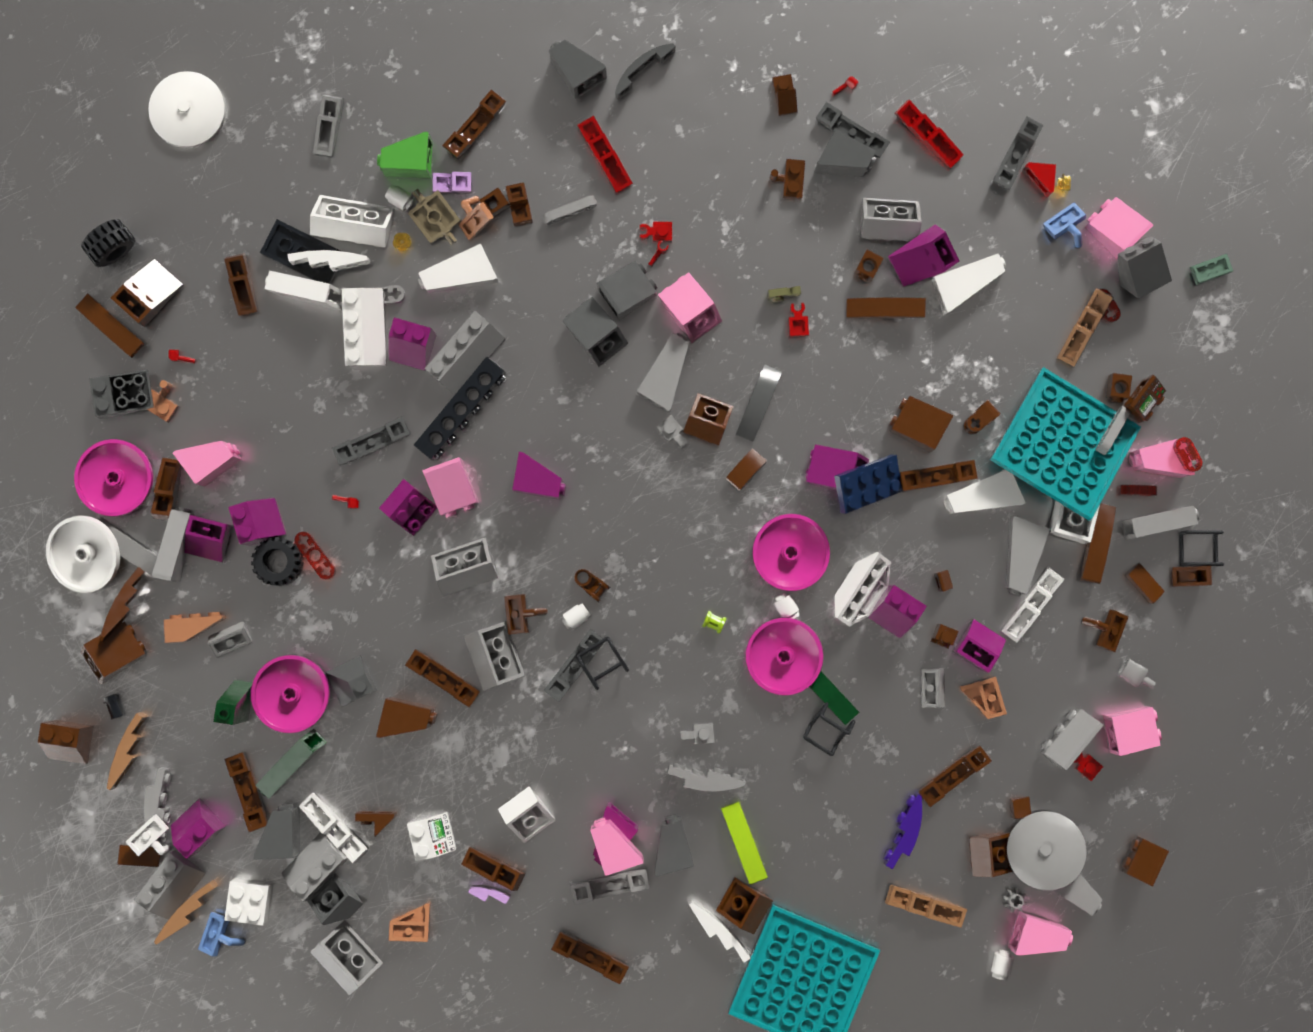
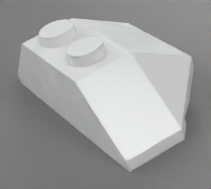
M876 552L855 563L835 594V617L850 627L870 615L889 585L891 561Z

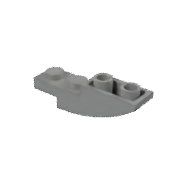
M674 763L673 766L669 765L667 774L685 779L683 787L700 791H726L745 786L746 781L742 779V775L732 773L730 776L724 774V770L713 767V770L708 769L706 776L703 775V771L692 769V772L685 770V766Z
M158 768L154 785H149L145 788V823L155 814L166 825L170 822V808L162 807L167 800L166 786L171 781L169 768ZM164 833L157 839L161 845L165 844L167 833Z

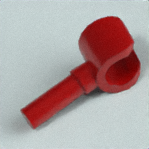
M850 76L844 84L832 91L833 94H838L847 86L853 90L858 85V80Z
M663 240L658 242L657 251L648 263L650 266H653L661 254L667 252L669 245L665 249L659 247Z
M179 350L168 351L171 361H185L195 364L196 359L179 356Z
M332 496V500L347 502V508L359 507L357 498Z

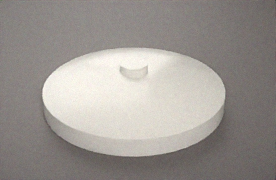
M178 72L166 77L156 86L149 101V118L155 131L166 142L181 148H195L210 142L220 132L226 117V104L219 88L209 78L195 72Z
M74 516L57 524L48 537L46 557L49 568L55 578L68 589L81 593L94 592L108 585L115 577L120 564L119 546L111 530L101 521L89 516Z

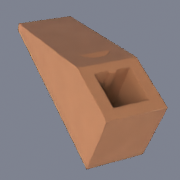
M210 612L207 617H201V613L189 614V618H182V615H170V619L164 620L165 643L190 641L226 619V615L220 616V612Z

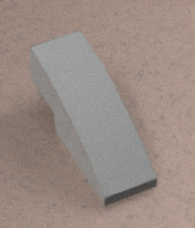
M322 95L320 115L317 117L313 153L333 156L344 98Z

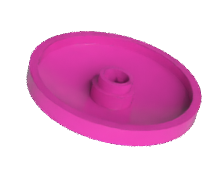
M109 439L92 445L82 454L75 468L74 483L79 498L89 509L105 516H123L137 510L147 500L153 486V470L149 459L137 446L123 440Z
M784 514L771 519L759 530L753 544V561L758 573L768 584L785 591H797L813 585L822 577L829 563L830 546L827 536L816 522L802 515Z
M776 618L762 624L752 634L746 649V663L754 681L766 691L777 695H793L807 689L817 679L823 666L824 653L819 637L807 624L793 618Z
M297 655L277 657L266 663L256 674L251 688V702L258 718L269 728L283 733L300 732L316 724L325 713L330 697L329 684L321 668L313 661Z

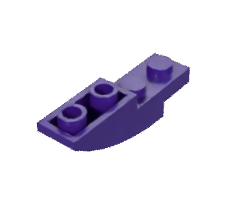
M916 792L914 796H909L906 802L907 808L898 815L896 826L902 832L896 834L893 840L894 846L891 850L888 849L883 857L885 860L884 864L891 869L894 868L902 853L910 856L919 835L922 821V796Z

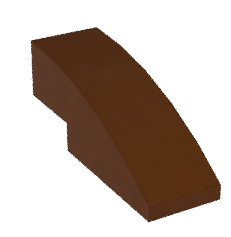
M245 253L226 257L224 261L229 275L228 281L238 316L257 312L253 284Z
M162 458L153 492L155 497L150 512L153 519L168 521L171 509L175 510L182 467L178 460Z
M469 847L461 863L464 867L511 891H518L526 874L472 847Z

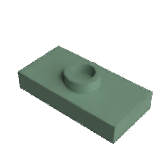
M1227 254L1189 267L1196 285L1233 272Z

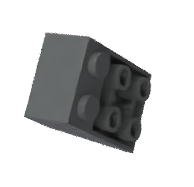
M148 370L89 378L95 416L99 419L154 408Z

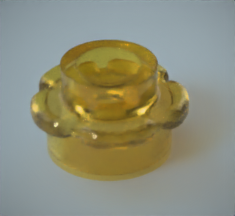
M1062 174V178H1058V189H1062V193L1071 189L1070 175L1065 176Z
M397 233L394 236L393 246L398 248L399 251H405L406 248L411 246L410 236L407 233Z

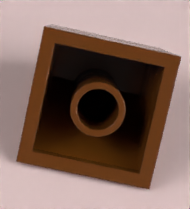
M909 396L907 399H902L898 407L900 412L898 416L894 415L889 425L892 427L889 431L930 453L936 449L953 415Z
M125 621L103 643L100 641L101 635L82 646L80 653L101 685L142 659L145 655V646L141 641L136 640L134 629L130 624L127 625Z
M393 697L386 698L376 737L382 738L431 727V725L435 724L437 718L435 707Z
M59 720L43 722L40 724L38 744L48 759L88 764L94 726Z

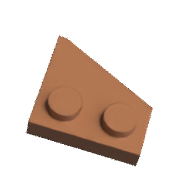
M996 676L960 686L962 692L967 695L988 719L1007 714Z
M425 904L391 920L389 925V941L428 942L430 904Z

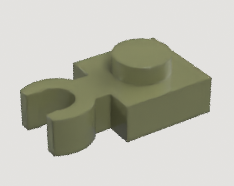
M800 286L768 290V301L773 300V303L783 302L784 298L800 296L801 288Z

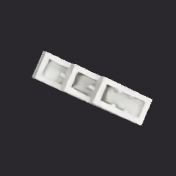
M321 250L287 254L292 265L309 262L312 268L329 265L333 272L370 264V259L367 256L343 251Z
M1048 567L1017 607L1001 632L1017 643L1041 614L1040 611L1052 598V594L1064 581V578Z
M312 792L299 805L320 832L325 834L336 848L340 849L353 864L368 851L358 837L316 794Z
M689 901V906L710 938L717 934L726 950L734 946L744 963L750 959V955L738 938L723 922L695 901Z

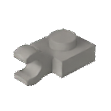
M672 415L656 427L668 442L674 439L681 449L687 445V441L679 434L683 431V428Z
M713 723L693 724L694 730L680 731L681 740L694 739V744L714 743Z

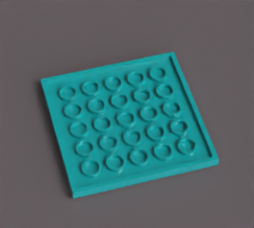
M1043 367L1017 410L990 461L1090 521L1103 500L1141 426L1127 418L1109 451L1105 455L1096 451V447L1117 411Z
M772 904L728 1014L770 1032H848L881 950Z

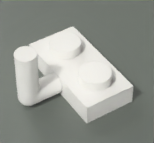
M157 814L151 817L125 841L138 856L150 846L160 855L171 850L169 845L162 846L157 840L169 829Z

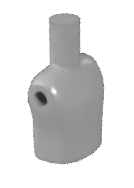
M1129 658L1118 672L1120 677L1135 687L1143 683L1152 689L1156 682L1146 677L1148 669Z

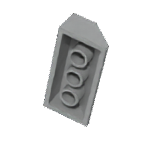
M474 311L424 369L455 395L486 357L490 358L503 343L505 337Z

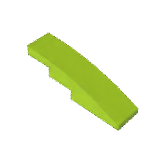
M737 802L721 808L749 884L752 885L768 879L740 803Z

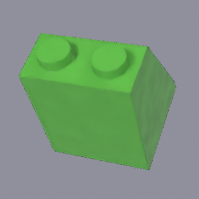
M422 132L381 148V154L377 156V165L380 166V170L384 173L385 177L431 179L433 141L429 132Z

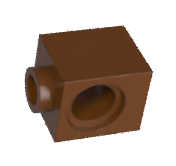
M866 250L854 273L865 282L868 280L872 281L884 258ZM870 263L873 270L866 271L863 264Z
M1110 374L1108 376L1106 398H1110L1112 402L1123 403V400L1129 399L1132 375ZM1116 384L1122 386V393L1116 392Z

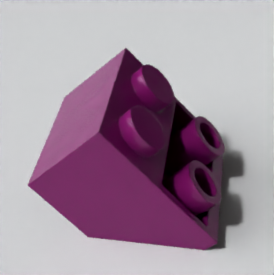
M403 479L379 509L414 536L437 509V506Z
M190 515L185 531V553L223 563L233 525Z
M973 619L953 652L982 671L989 673L1000 657L1006 639Z

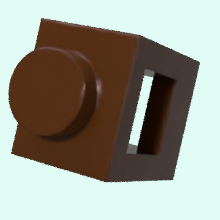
M496 188L479 200L480 203L484 202L493 217L510 208L508 201L499 188ZM496 203L497 207L492 209L490 205Z
M937 624L930 642L949 649L950 645H954L959 631L942 624Z

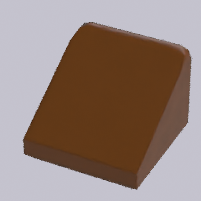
M948 570L934 573L940 592L953 588Z
M1029 796L1010 799L1013 819L1024 818L1031 814Z

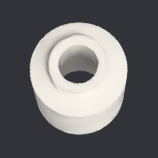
M391 185L385 194L388 202L403 212L410 210L415 202L413 200L414 196L399 186Z
M784 592L775 597L774 605L782 618L795 619L800 615L798 612L799 608L791 594L786 595Z
M583 603L579 606L577 604L563 614L564 619L562 622L567 629L572 628L575 630L585 623L591 614Z
M999 950V953H994L991 967L992 977L1001 980L1008 979L1014 959L1013 956H1010L1011 952Z

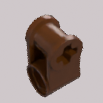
M987 400L964 422V430L968 434H976L1001 413ZM973 422H976L977 425L974 428H972L971 424Z
M580 569L575 573V582L597 602L600 601L603 593L611 588L586 569ZM580 572L588 574L589 578L586 583L578 581L577 576Z

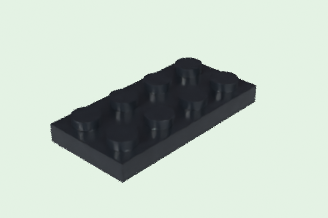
M276 219L260 254L314 281L331 284L337 271L333 272L329 265L312 268L309 262L292 265L287 254L304 251L341 250Z

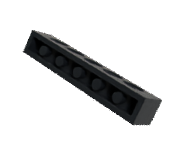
M486 357L414 443V446L432 461L435 458L438 460L445 451L443 449L447 444L451 445L457 438L455 434L459 429L463 430L468 425L469 417L472 414L475 416L481 409L480 404L483 400L487 401L494 393L492 391L493 388L503 383L506 378L504 376L506 372L490 358ZM489 376L491 382L488 385H482V377ZM471 391L479 393L476 400L469 399ZM460 405L466 406V412L463 415H458L456 412ZM447 420L454 421V427L450 430H446L444 427ZM435 435H441V443L433 444L432 438Z

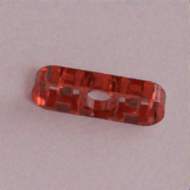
M299 532L294 539L298 549L320 578L325 580L332 579L336 574V568L310 533ZM300 537H308L307 543L309 546L314 544L315 547L308 549L305 544H300ZM314 550L320 552L321 556L318 561H313L310 558V554ZM324 559L326 560V562L323 563L326 568L331 567V570L329 571V576L327 574H322V572H324L322 566L319 565L318 568L316 566L317 564L322 563Z

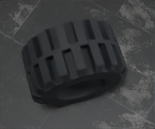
M114 219L102 223L93 229L83 240L81 248L96 267H104L124 257L132 249L136 240L120 219Z
M280 537L267 538L266 541H261L260 545L255 547L256 551L251 556L253 557V561H251V566H254V569H252L253 573L257 574V578L265 584L283 586L284 584L291 583L292 580L298 578L297 575L301 573L302 570L300 568L304 563L301 560L303 555L299 552V547L295 546L294 542ZM275 550L283 551L287 557V565L280 573H274L268 567V557Z

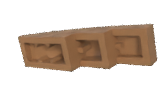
M1098 288L1095 289L1058 355V359L1075 367L1113 300V296Z
M142 712L135 714L117 747L110 768L107 783L108 790L117 787L137 759V756L132 751L143 737L137 731L148 717Z
M212 880L194 893L176 910L155 939L154 943L156 945L193 921L190 913L206 903L202 896L218 886L215 880Z
M890 885L885 903L960 928H962L967 912L966 908L895 885Z

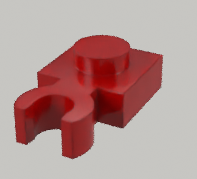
M653 222V227L647 224L640 225V229L647 230L645 235H640V239L644 240L653 236V242L661 240L663 242H672V222Z
M801 303V310L799 311L794 309V304L790 306V311L794 317L788 318L789 337L809 336L808 316H802L805 310L804 303Z
M1082 752L1074 761V763H1078L1075 769L1089 781H1092L1104 767L1089 754L1083 757Z

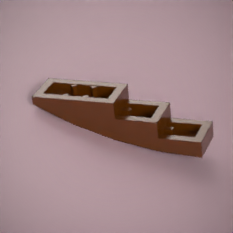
M87 293L75 307L131 358L144 345L131 330L90 294Z
M926 298L847 299L846 318H925Z
M1100 503L1091 542L1086 544L1081 580L1097 584L1101 583L1116 512V507Z
M140 567L125 582L116 596L101 632L100 641L102 643L129 615L130 609L127 605L136 597L138 591L134 586L143 578L145 572Z

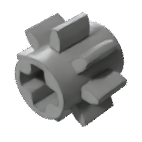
M1015 888V891L1007 889L1008 894L1002 896L1006 900L1004 907L1011 906L1010 911L1014 913L1015 909H1019L1022 912L1021 907L1023 904H1028L1023 899L1026 894L1021 893L1019 895L1020 891L1018 888ZM1016 897L1019 899L1018 902H1011V899Z

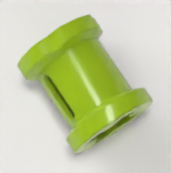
M708 611L702 627H710L717 630V633L720 634L726 618H720L713 615L711 611Z

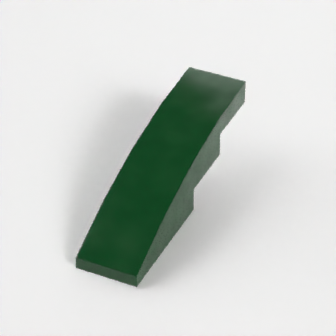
M822 671L813 684L809 686L824 704L828 703V708L844 725H847L860 713Z

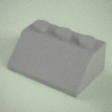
M862 198L861 238L910 242L920 235L922 220L919 201Z
M486 538L431 555L436 581L443 596L498 578Z
M506 621L464 636L483 691L525 676L511 634L508 635Z
M1079 708L1072 709L1066 716V722L1063 725L1060 724L1054 730L1055 735L1052 739H1047L1042 745L1043 750L1041 753L1057 767L1067 770L1104 726Z
M320 832L286 867L282 875L288 887L301 901H308L348 858L340 849L336 848L325 834Z
M174 850L166 856L134 898V901L147 911L169 920L206 873L177 850Z
M345 920L310 951L348 995L359 988L383 964Z

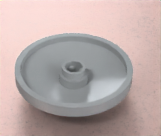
M1042 811L1024 817L1015 825L1008 839L1007 856L1012 870L1021 881L1035 889L1052 891L1064 888L1078 878L1085 866L1087 848L1080 829L1069 818L1055 812Z

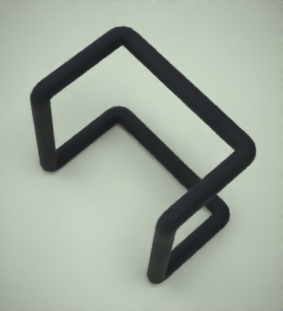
M1181 531L1179 534L1180 565L1224 566L1223 562H1218V535L1223 534L1224 531ZM1214 534V562H1184L1183 535Z
M610 637L603 638L577 655L582 669L596 690H599L596 681L618 667L623 666L626 672L629 671ZM608 641L619 663L593 678L584 665L581 656Z
M826 702L809 723L803 738L829 756H833L843 737L851 734L856 721L852 720L846 729L824 716L828 707ZM819 717L843 732L836 740L831 752L807 737L813 724Z

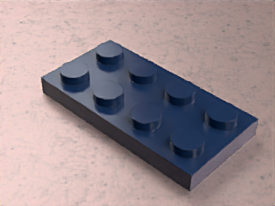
M894 454L834 476L840 513L844 514L903 492L897 455Z

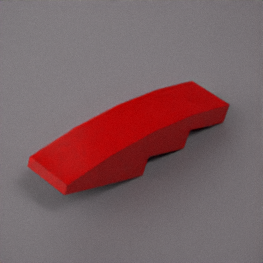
M907 100L894 113L949 168H952L964 155L940 127H936L925 113L922 114L911 100Z
M591 116L577 124L587 145L615 192L617 193L633 184L595 117Z

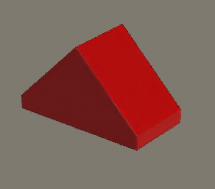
M1034 162L1026 164L1023 170L1044 195L1049 197L1054 192L1056 164Z

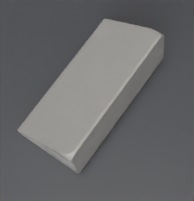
M244 622L237 623L208 636V644L216 658L252 643Z
M921 669L922 707H945L944 669Z

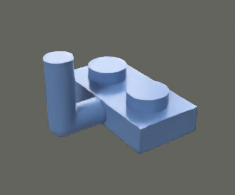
M1074 202L1044 222L1043 227L1055 240L1069 231L1074 236L1075 247L1080 248L1082 247V234L1075 226L1086 219V214Z
M211 912L198 950L215 957L218 955L222 943L227 946H243L245 940L244 938H229L225 936L229 921H225L224 916Z

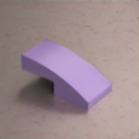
M471 172L433 173L432 193L437 190L440 193L471 192Z
M472 886L468 892L484 902L490 895L504 904L507 903L511 894L488 886Z

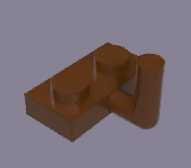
M786 159L785 175L778 174L776 169L771 171V181L784 182L783 198L802 199L805 160Z
M525 594L504 596L508 635L529 633L527 617L542 616L548 613L546 608L526 609Z
M1110 609L1105 623L1088 617H1084L1082 623L1102 630L1097 646L1116 652L1128 616Z

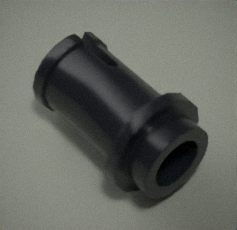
M115 694L104 697L103 704L106 703L111 720L123 716L117 701L119 698Z

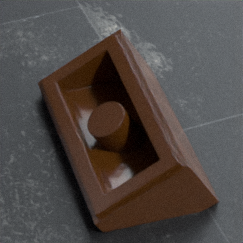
M1140 563L1125 574L1149 604H1154L1165 592Z

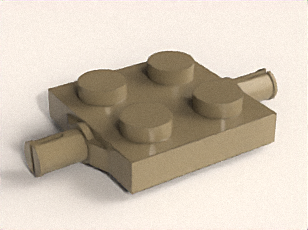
M419 189L413 191L412 194L418 203L408 214L430 244H433L442 237H445L450 245L456 243L457 240L451 231L461 220L442 194L437 190L430 196L424 197Z

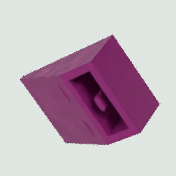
M936 224L888 256L903 286L943 273L960 262L946 231Z

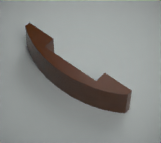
M491 89L481 100L479 107L457 132L454 131L442 146L456 158L460 157L488 128L506 101Z
M975 460L899 472L903 491L978 479Z
M415 649L405 664L406 667L428 679L469 708L480 693L478 689L417 649Z
M979 745L940 772L918 792L929 807H932L944 798L945 794L973 773L980 771L992 760Z
M242 752L224 759L229 775L233 778L244 811L243 817L248 832L266 827L267 818L259 789L255 786L256 781L244 753Z
M563 932L558 934L551 948L552 951L566 958H571L618 984H621L629 966L604 951Z

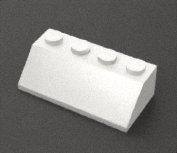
M319 195L310 214V235L332 238L339 241H350L357 244L373 245L375 247H386L390 237L394 208Z
M342 288L345 366L387 365L383 289Z

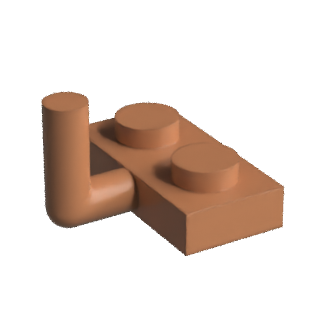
M478 196L461 201V206L467 216L458 225L468 240L477 236L494 219L484 202L478 204L474 209L471 208V205L479 203L480 199Z
M162 380L160 382L162 390L159 394L151 389L154 408L147 410L169 423L179 406L166 399V396L172 389V384Z

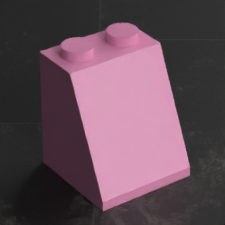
M1115 197L1112 201L1108 199L1100 206L1103 210L1099 214L1094 212L1087 219L1089 223L1085 228L1118 259V254L1126 248L1133 246L1153 224Z
M690 273L680 277L674 284L666 287L658 294L664 307L691 343L722 322L715 303Z
M1184 437L1130 452L1129 463L1131 467H1134L1135 471L1176 478L1195 474Z
M224 441L173 452L193 482L204 487L242 460L239 456V449L234 444L232 445L230 442L226 443Z
M460 457L422 470L441 516L445 515L446 518L457 515L456 511L464 509V511L475 508L474 505L478 501L465 464Z
M1147 706L1103 715L1110 753L1122 756L1161 746L1160 740H1162V736L1156 726L1158 716L1153 707Z
M601 818L594 821L590 831L605 876L643 864L644 858L642 853L611 819Z
M1019 911L1008 948L1019 956L1066 951L1067 947L1072 944L1073 935H1071L1072 931L1062 924Z

